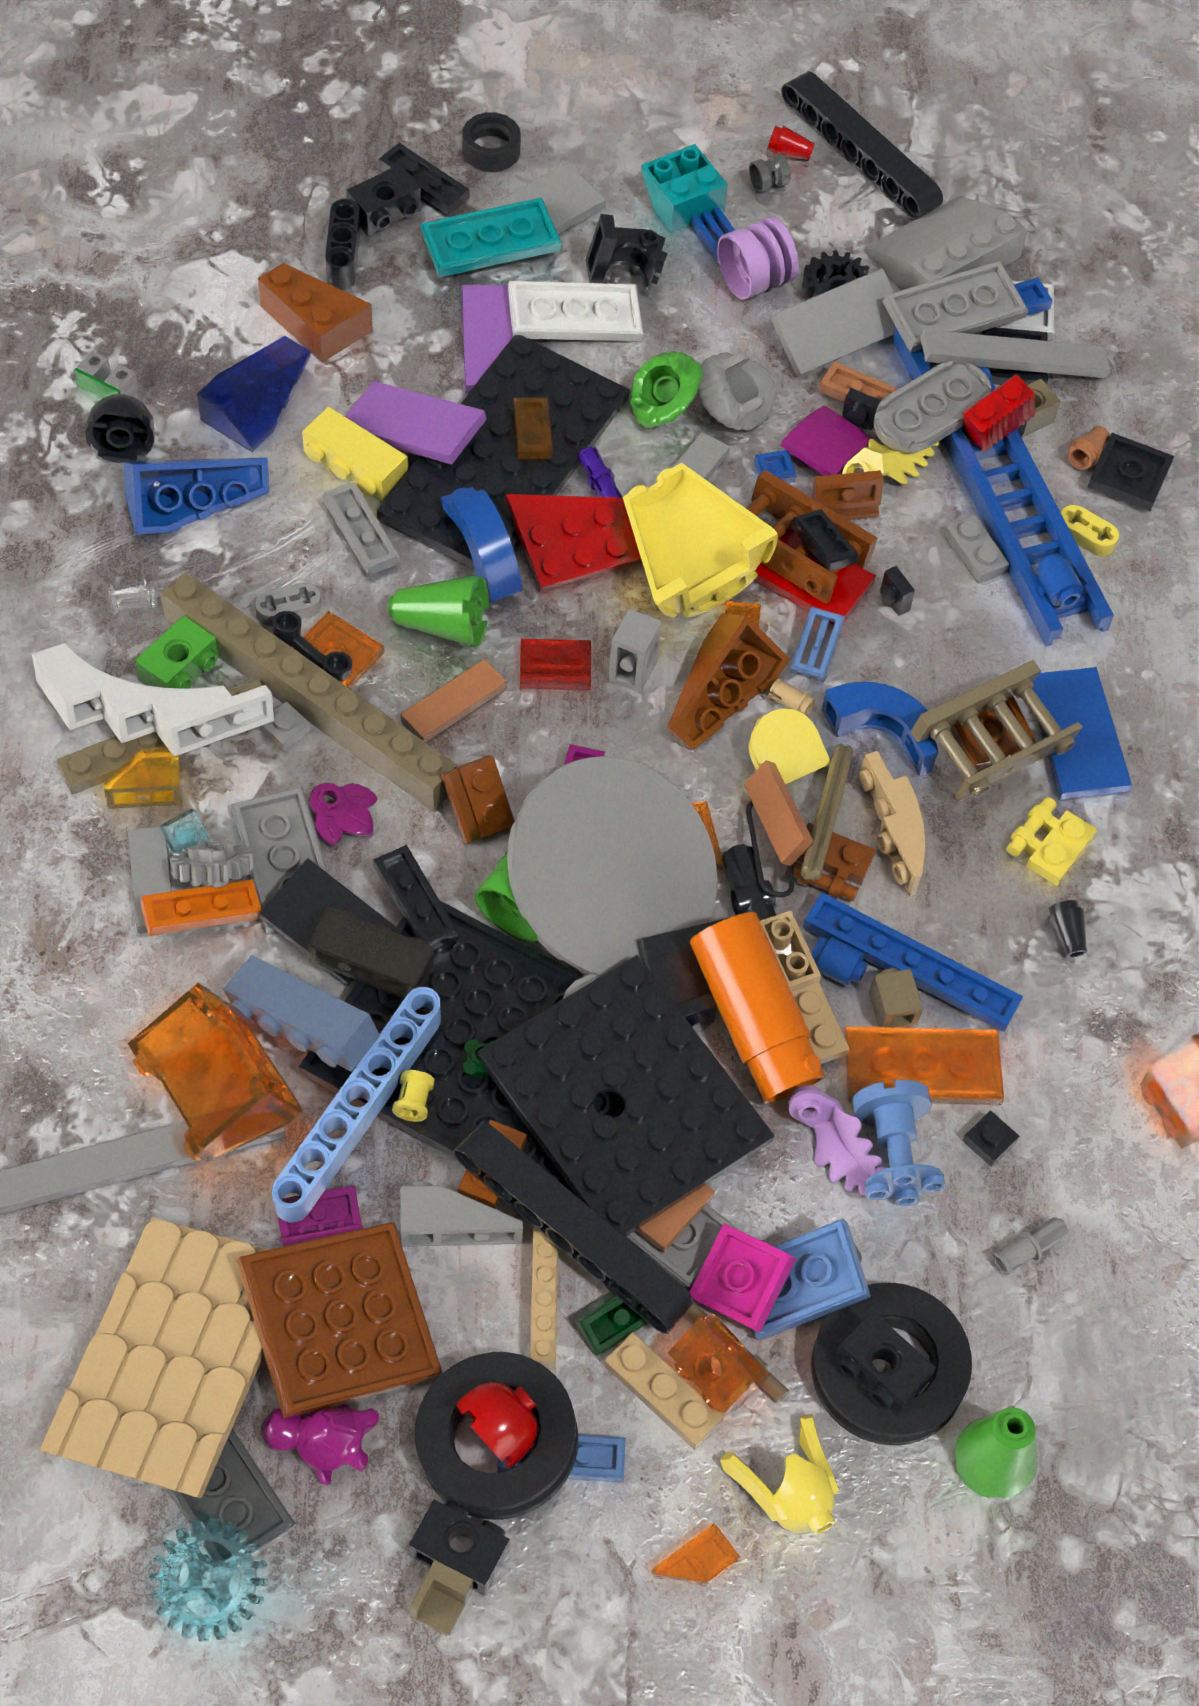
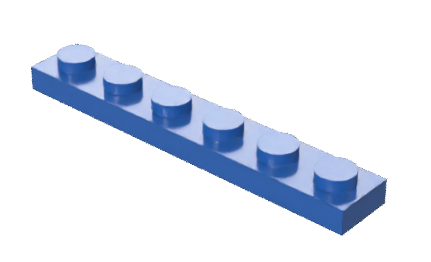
M823 892L804 920V928L829 940L834 937L864 952L865 960L884 970L891 968L898 969L899 971L911 969L917 987L1005 1032L1022 1001V995Z

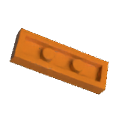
M253 879L227 883V886L217 888L204 886L143 895L140 902L149 936L260 919L259 912L262 910Z

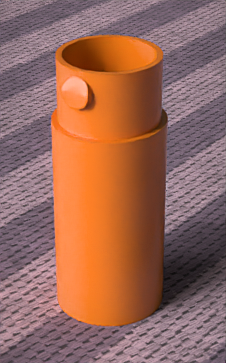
M747 912L730 917L696 934L690 940V945L743 1066H748L756 1083L757 1092L762 1097L763 1102L767 1104L791 1096L793 1091L801 1086H813L823 1080L825 1075L821 1068V1061L815 1055L809 1041L811 1034L757 913Z

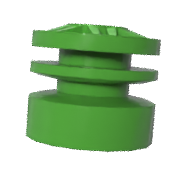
M507 850L505 856L498 861L497 870H493L476 890L475 901L485 917L501 931L525 942H535L538 936L529 925L527 919L522 918L514 900L508 874Z

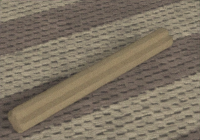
M840 743L834 748L811 832L814 842L807 848L802 865L801 875L804 879L817 881L821 877L854 752L850 745L844 746Z

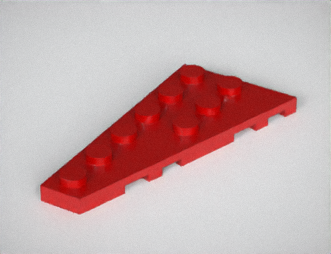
M506 494V504L539 592L642 562L623 498Z

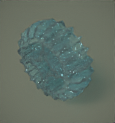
M210 1518L205 1528L202 1521H192L191 1534L186 1528L180 1527L176 1530L178 1544L167 1539L163 1542L164 1549L169 1553L167 1557L156 1555L153 1558L157 1565L163 1566L161 1573H151L149 1576L151 1581L160 1582L161 1588L151 1592V1598L156 1600L164 1599V1603L158 1607L156 1613L159 1616H166L172 1613L167 1627L171 1630H176L182 1626L181 1633L184 1638H192L197 1631V1637L200 1642H208L212 1633L217 1640L226 1639L227 1627L234 1633L242 1631L243 1628L239 1616L246 1620H253L255 1618L254 1611L249 1607L250 1603L263 1604L264 1597L255 1593L256 1586L265 1587L269 1582L266 1578L257 1577V1571L265 1569L268 1564L265 1560H253V1557L261 1550L260 1545L253 1543L246 1546L250 1533L246 1530H241L235 1535L236 1524L233 1522H226L221 1528L219 1519ZM217 1542L227 1548L232 1556L228 1559H220L214 1563L208 1555L202 1554L199 1547L207 1543ZM184 1562H186L189 1570L188 1578L179 1587L180 1572ZM206 1571L216 1572L215 1580L211 1581L215 1583L213 1588L202 1587L203 1579H207L204 1577ZM239 1572V1586L233 1599L229 1591V1583L231 1578ZM204 1597L210 1605L216 1606L219 1614L204 1618L191 1611L186 1604L191 1600H199Z

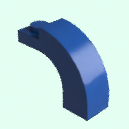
M473 487L460 488L450 495L441 497L443 510L459 527L466 540L474 563L476 576H480V578H484L486 581L489 600L493 602L523 591L519 567L509 535L495 505L484 489L476 491Z
M876 682L847 683L825 691L821 710L836 737L862 729H875L886 732L902 745L919 776L932 772L938 755L936 741L930 737L918 743L910 732L920 715L928 711L918 700L900 689Z

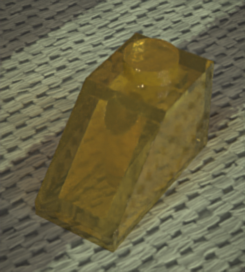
M156 747L151 750H141L104 783V793L108 809L182 805V765L180 755L173 756L167 747Z

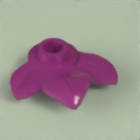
M332 783L319 784L313 789L309 800L313 812L317 815L315 821L317 833L332 846L338 843L343 832L355 836L370 837L373 834V819L368 808L376 803L378 800L377 796L369 788L360 784L349 783L341 787ZM323 796L332 797L335 803L329 804L325 802Z

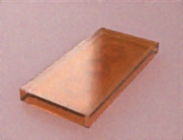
M846 1026L845 1040L850 1048L848 1055H846L848 1102H853V1096L857 1092L872 1084L884 1082V1087L887 1089L895 1087L894 1080L918 1081L928 1087L932 1104H1003L1004 1091L998 1030Z

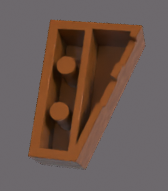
M282 263L258 278L260 306L322 363L373 331L371 303L294 267Z

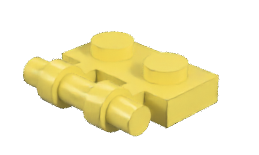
M1045 797L1040 804L1034 805L1030 810L1027 822L1023 826L1017 827L1011 835L1012 841L1006 847V850L1014 857H1018L1023 850L1032 855L1026 867L1058 886L1092 841L1097 828L1067 810L1060 819L1052 816V811L1057 804L1052 798ZM1039 828L1049 833L1043 842L1035 838Z

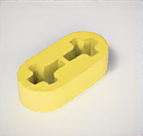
M1069 505L1062 509L1061 514L1077 545L1098 556H1106L1114 552L1119 539V531L1114 525L1078 505ZM1073 520L1078 521V522H1075L1074 524L1069 523V522H1072ZM1102 536L1105 537V538H1107V539H1104L1103 541L1098 540V539H1100Z

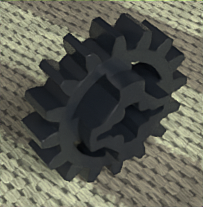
M837 250L833 251L832 256L821 252L820 260L812 257L810 265H805L802 288H806L805 297H816L863 277L869 273L870 267L868 265L860 266L862 260L860 257L854 260L850 259V252L845 253L844 256H839Z

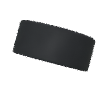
M485 112L473 116L466 122L462 129V154L470 165L483 171H501L509 168L518 160L520 156L521 132L513 119L497 112ZM484 136H497L509 143L498 148H486L479 146L474 141Z

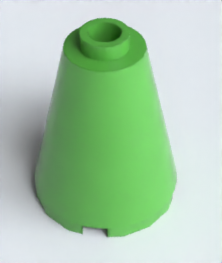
M471 575L398 589L395 595L389 599L388 613L390 617L394 618V622L397 625L468 646L481 645L485 637L488 621H482L483 609H489V597L486 581L484 578H480V576Z
M1005 1408L978 1418L963 1429L956 1442L955 1464L957 1472L966 1486L978 1495L990 1498V1496L1003 1499L1013 1498L1026 1490L1033 1481L1038 1468L1035 1424L1028 1413L1019 1408Z

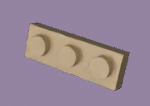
M633 1332L604 1361L605 1368L694 1450L723 1421L724 1416Z

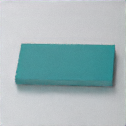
M542 197L420 223V232L439 277L561 251L562 242Z

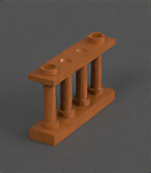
M767 470L758 475L751 498L752 503L746 509L756 516L765 509L780 518L772 526L778 533L775 551L768 563H764L762 560L761 564L827 604L831 600L838 578L835 574L840 569L830 572L809 559L807 556L811 551L804 542L794 550L779 540L791 528L793 517L822 509L859 554L856 565L862 568L870 562L878 538Z

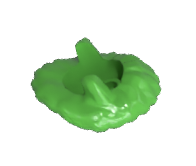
M676 351L661 353L645 362L636 372L630 392V404L637 422L645 428H654L670 423L680 416L692 403L698 391V386L703 378L702 365L696 362L693 357L687 356L683 352L677 353Z

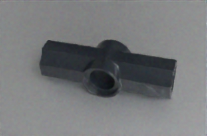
M739 844L723 852L722 862L731 886V903L735 916L747 912H756L759 920L776 916L775 896L766 893L760 886L752 846ZM764 880L765 884L773 890L770 881Z

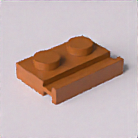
M881 470L814 476L812 498L848 520L879 517L878 507L881 504L884 478Z
M487 755L456 767V769L449 772L441 773L463 842L469 844L480 837L484 838L512 827L513 823H515L494 756Z

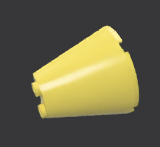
M681 462L673 468H667L660 472L656 478L657 483L650 487H645L644 485L635 486L628 494L623 496L654 602L664 615L675 618L677 613H683L686 618L697 616L715 609L735 597L758 576L755 570L762 560L764 563L769 562L778 540V533L774 528Z

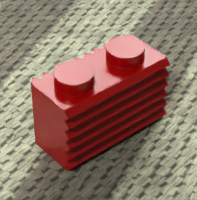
M1015 374L962 413L965 433L982 452H987L988 448H993V444H998V440H1003L1004 436L1009 437V432L1014 433V429H1019L1020 425H1025V421H1030V417H1035L1034 391Z

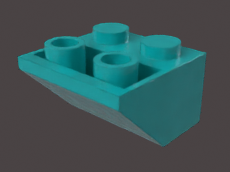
M696 144L641 165V171L654 211L671 233L690 226L692 216L697 215L701 218L702 213L706 211L713 214V209L718 207L722 212H725L728 184Z

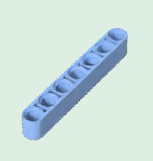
M418 987L406 996L381 1031L380 1037L359 1062L272 1186V1198L276 1214L283 1221L289 1223L298 1222L309 1214L400 1084L401 1073L411 1068L439 1028L441 1023L440 998L433 989ZM419 1008H429L432 1010L426 1015H420L415 1012ZM401 1037L411 1040L405 1045H397L393 1042ZM377 1068H386L389 1070V1072L383 1076H376L371 1073L373 1070ZM357 1098L368 1101L362 1107H354L349 1104ZM340 1129L346 1132L339 1139H332L327 1136L333 1130ZM312 1161H319L324 1164L316 1171H309L304 1168ZM289 1193H296L301 1196L295 1203H285L282 1201V1198Z

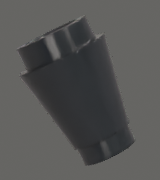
M1077 900L1062 901L1050 906V916L1047 919L1065 953V957L1075 958L1086 954L1088 951L1086 947L1084 909L1079 907Z

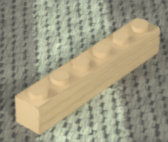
M533 1226L530 1358L541 1363L549 1370H555L558 1247Z

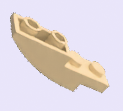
M875 751L864 756L861 771H859V781L864 791L870 792L874 800L876 814L882 821L879 833L877 834L879 849L884 855H888L893 864V874L896 881L900 885H904L910 896L917 892L925 861V831L922 814L907 775L893 780L879 752Z
M792 911L760 920L811 1034L809 1041L815 1055L820 1059L821 1064L848 1055L850 1048L819 983L821 974Z

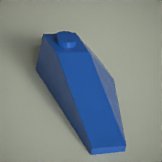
M268 458L123 462L125 497L135 534L173 532L194 521L210 517L221 510L237 506L269 493Z

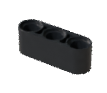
M339 199L330 208L325 253L327 283L341 290L349 289L354 285L357 272L360 213L358 204L351 199Z

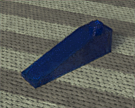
M284 336L220 372L197 393L200 421L250 452H253L274 432L278 424L277 419L282 409L286 408L289 394L293 386L298 383L311 356V351Z

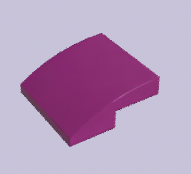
M824 405L801 421L782 440L780 446L825 476L842 474L846 463L863 448L869 447V440L874 438Z
M355 1185L324 1191L309 1214L301 1221L289 1223L278 1217L283 1247L363 1229ZM301 1196L282 1198V1201L285 1203H295Z

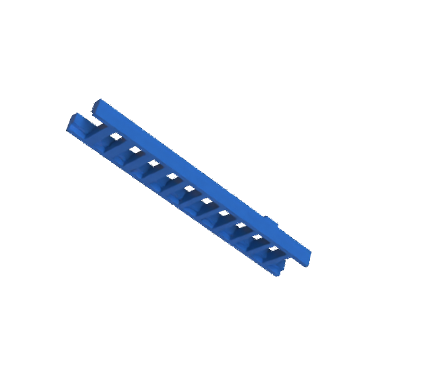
M895 328L893 343L911 379L914 380L932 369L929 364L931 362H926L923 349L910 353L899 331ZM978 367L989 378L991 383L990 392H992L996 388L992 382V375L988 367ZM964 426L943 438L942 441L990 537L1010 564L1008 573L1045 647L1052 645L1053 640L1060 639L1063 627L1059 619L1089 611L1096 627L1100 628L1102 632L1108 631L1114 614L1018 430L1014 429V433L1009 432V437L1004 436L1003 440H998V444H993V448H988L987 452H982L976 444L970 445L966 437L967 434L964 431ZM1008 454L1013 463L983 471L979 460ZM1021 479L1025 489L996 496L991 486ZM1034 505L1039 514L1009 522L1005 512ZM1046 532L1049 533L1052 539L1051 542L1022 548L1018 540ZM1060 554L1070 562L1084 587L1080 599L1069 607L1054 606L1049 601L1046 591L1031 565L1039 564L1050 555Z

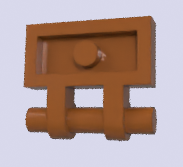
M808 822L806 827L811 835L814 824ZM832 832L823 870L836 876L833 878L821 873V877L817 881L804 879L801 875L802 865L794 862V878L798 879L797 883L808 887L811 884L829 891L828 895L839 899L841 896L854 901L859 888L848 884L847 880L862 885L874 859L876 849ZM807 849L797 860L804 862ZM787 865V868H786V870H785V874H787V875H788V865Z

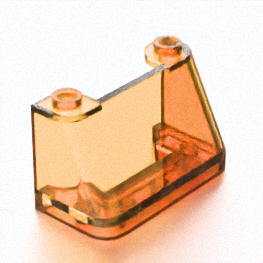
M200 983L195 984L127 1044L135 1055L132 1062L137 1070L147 1078L152 1075L162 1082L189 1126V1129L184 1132L186 1141L183 1143V1147L186 1152L197 1162L203 1160L210 1163L291 1123L303 1110L248 1023L232 1013L229 1009L230 1003Z

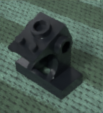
M600 214L585 259L589 283H603L605 274L611 267L624 265L629 266L634 274L641 276L644 291L648 292L650 284L657 285L659 277L655 276L654 273L661 274L667 257V252L662 251L666 238L658 235L653 230L615 227L613 215Z

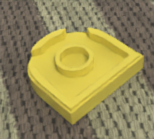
M788 708L777 709L766 713L755 723L748 748L756 770L765 760L776 764L785 784H788L830 765V758L815 725L803 713Z

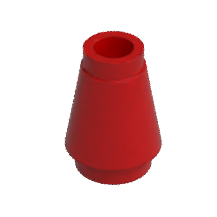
M784 125L782 128L775 126L767 150L774 152L773 155L783 154L788 158L809 161L815 143Z

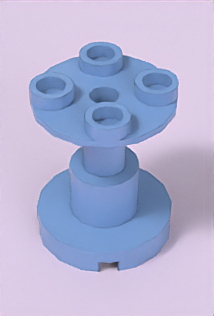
M894 1080L895 1087L887 1089L884 1087V1082L875 1083L861 1089L852 1099L854 1117H857L864 1125L876 1127L878 1143L883 1147H887L890 1168L874 1173L866 1179L864 1185L866 1197L870 1200L895 1199V1204L898 1206L913 1205L919 1201L918 1196L928 1192L940 1191L946 1186L944 1174L939 1168L913 1163L910 1144L917 1139L915 1120L922 1118L930 1112L932 1101L929 1089L925 1084L911 1080Z

